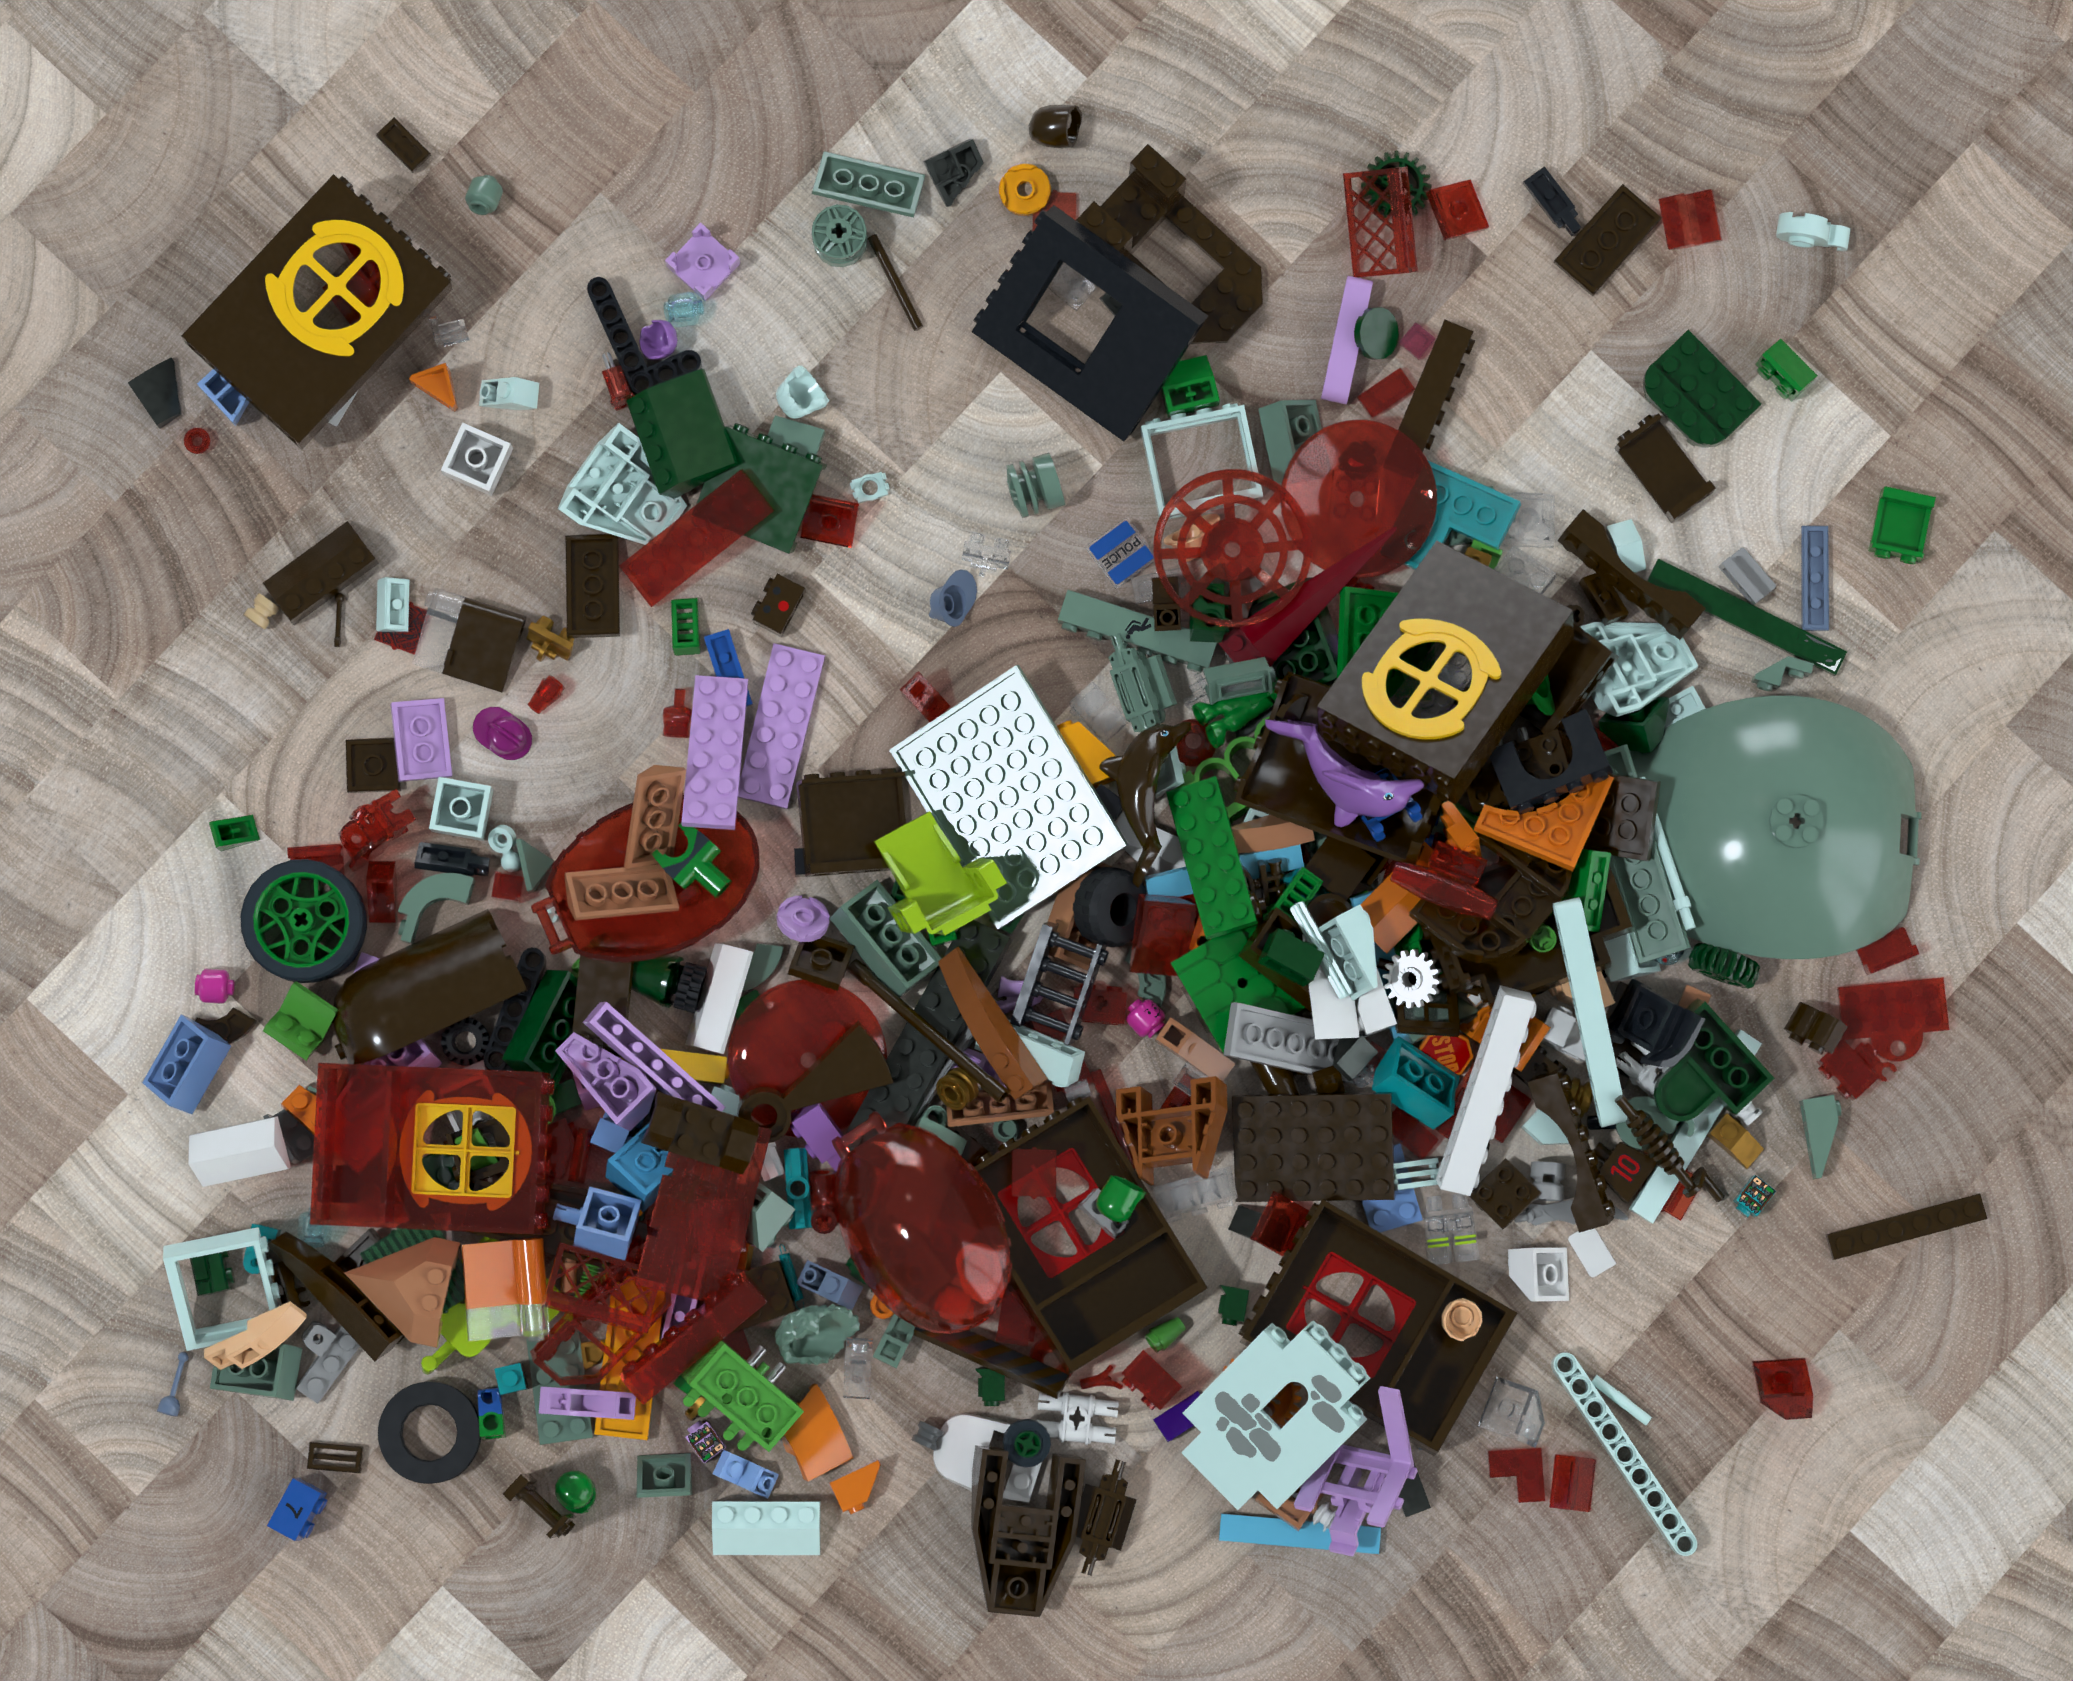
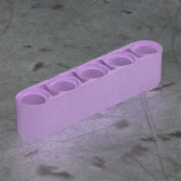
M1347 276L1321 396L1323 400L1347 405L1359 350L1355 343L1354 328L1358 317L1362 316L1363 311L1368 308L1373 285L1371 280Z

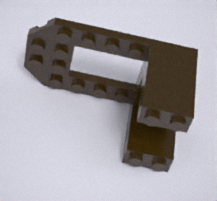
M1147 144L1130 162L1129 176L1101 206L1093 201L1076 221L1162 282L1132 254L1167 218L1223 269L1191 303L1208 315V318L1191 344L1227 343L1263 304L1261 266L1184 197L1187 179Z

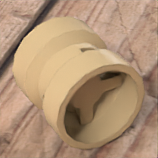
M258 593L254 599L255 603L253 606L255 608H247L243 615L265 630L269 625L267 617L276 615L280 608Z

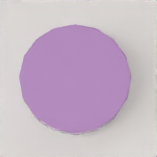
M793 896L780 904L776 919L777 926L781 932L790 939L799 942H812L820 939L826 933L830 916L825 905L819 900L812 897L807 899L802 898V896Z

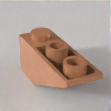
M1171 1017L1155 1039V1042L1207 1077L1216 1076L1224 1082L1235 1065L1233 1061Z

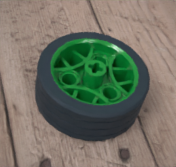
M309 859L289 860L277 864L262 873L251 885L243 901L240 915L241 933L245 945L254 960L266 971L282 979L293 982L297 981L298 983H317L333 978L345 970L357 957L364 944L367 931V911L362 896L355 885L337 869L323 862ZM301 880H314V897H298ZM320 881L329 885L332 890L321 895ZM294 882L292 894H289L282 888L288 883ZM285 899L288 901L289 908L285 913L279 914L276 911V904L279 900ZM326 903H332L335 907V911L330 917H324L321 911ZM264 913L274 919L265 926H263ZM302 917L308 921L306 926L300 922ZM345 920L344 932L342 933L334 925ZM279 925L285 940L269 945L265 933ZM330 928L341 937L338 945L333 950L320 944ZM300 941H306L309 947L308 951L303 955H298L295 950L296 944ZM286 946L283 960L273 950ZM318 948L330 953L317 960Z

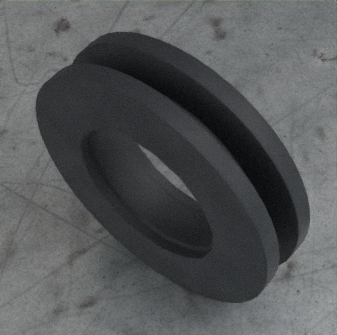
M439 1382L412 1384L395 1394L381 1414L378 1425L380 1450L389 1466L400 1476L410 1481L423 1484L448 1481L465 1471L477 1455L481 1443L478 1412L471 1400L453 1386ZM426 1405L439 1406L448 1411L455 1420L457 1428L456 1442L451 1451L442 1458L432 1461L423 1460L413 1455L406 1447L403 1438L404 1423L410 1413L418 1407Z

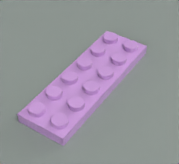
M773 644L739 781L738 798L788 809L825 655Z
M695 675L682 812V826L735 830L748 679Z

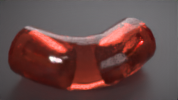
M819 1169L809 1173L811 1225L816 1232L828 1234L835 1229L838 1219L836 1171L832 1169Z

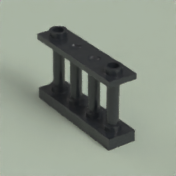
M1048 921L1042 925L1010 1023L1021 1027L1026 1022L1034 1021L1066 1033L1064 1044L1070 1045L1075 1040L1078 1041L1082 1035L1084 1026L1081 1025L1100 965L1104 966L1108 958L1109 951L1106 950L1108 943L1100 942L1097 944L1096 949L1059 936L1060 933L1057 932L1059 925ZM1057 946L1092 959L1087 974L1051 961V958L1048 957L1051 947ZM1049 971L1082 983L1083 987L1079 999L1043 986V983L1040 982L1042 973ZM1038 996L1074 1008L1075 1011L1071 1023L1069 1024L1034 1011L1035 1008L1031 1007L1034 997L1038 998Z

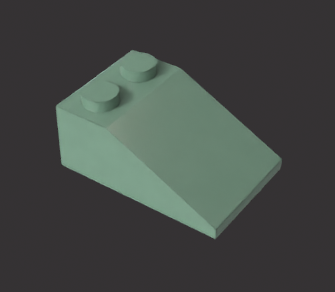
M281 1344L265 1357L243 1369L236 1364L222 1370L213 1366L210 1389L294 1401L303 1348Z

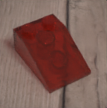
M1139 894L1129 972L1177 976L1171 962L1188 953L1194 931L1197 904L1191 898Z

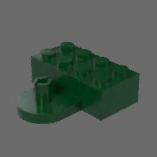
M1697 998L1687 1009L1705 1018L1698 1036L1690 1051L1675 1066L1669 1067L1659 1077L1654 1087V1101L1658 1110L1664 1116L1675 1121H1688L1697 1117L1716 1098L1729 1112L1737 1115L1775 1079L1705 1001Z

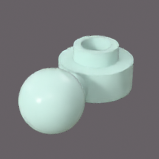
M499 825L489 833V845L494 851L503 854L501 858L502 868L507 872H516L521 867L519 854L512 850L516 844V834L511 827ZM502 834L506 836L507 840L502 838Z

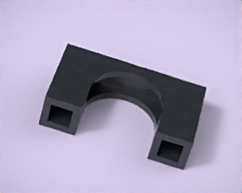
M1586 709L1561 719L1572 745L1573 756L1569 767L1555 778L1538 779L1529 775L1525 771L1518 751L1512 741L1495 748L1490 755V760L1511 810L1518 811L1520 815L1531 812L1539 804L1553 803L1559 799L1560 795L1567 792L1570 794L1582 790L1584 785L1591 782H1602L1609 777L1608 775L1613 773Z

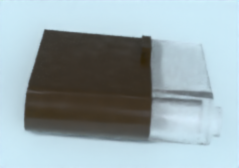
M435 588L433 592L429 591L425 600V606L428 607L412 664L502 693L517 642L520 640L525 627L526 616L439 588Z

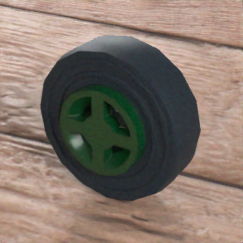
M1031 1419L1018 1420L1011 1424L1004 1433L1002 1442L1003 1449L1009 1452L1008 1459L1017 1466L1026 1468L1043 1462L1049 1454L1051 1446L1050 1435L1046 1428L1039 1422Z

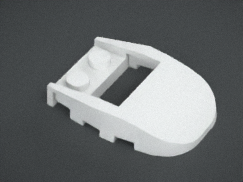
M960 1413L950 1417L941 1427L944 1433L938 1438L936 1442L937 1448L933 1452V1461L938 1473L946 1480L972 1492V1467L975 1445L989 1447L994 1430L1005 1433L1011 1424L998 1418L970 1413ZM1042 1462L1027 1468L1013 1463L1006 1488L1003 1492V1499L1029 1504Z

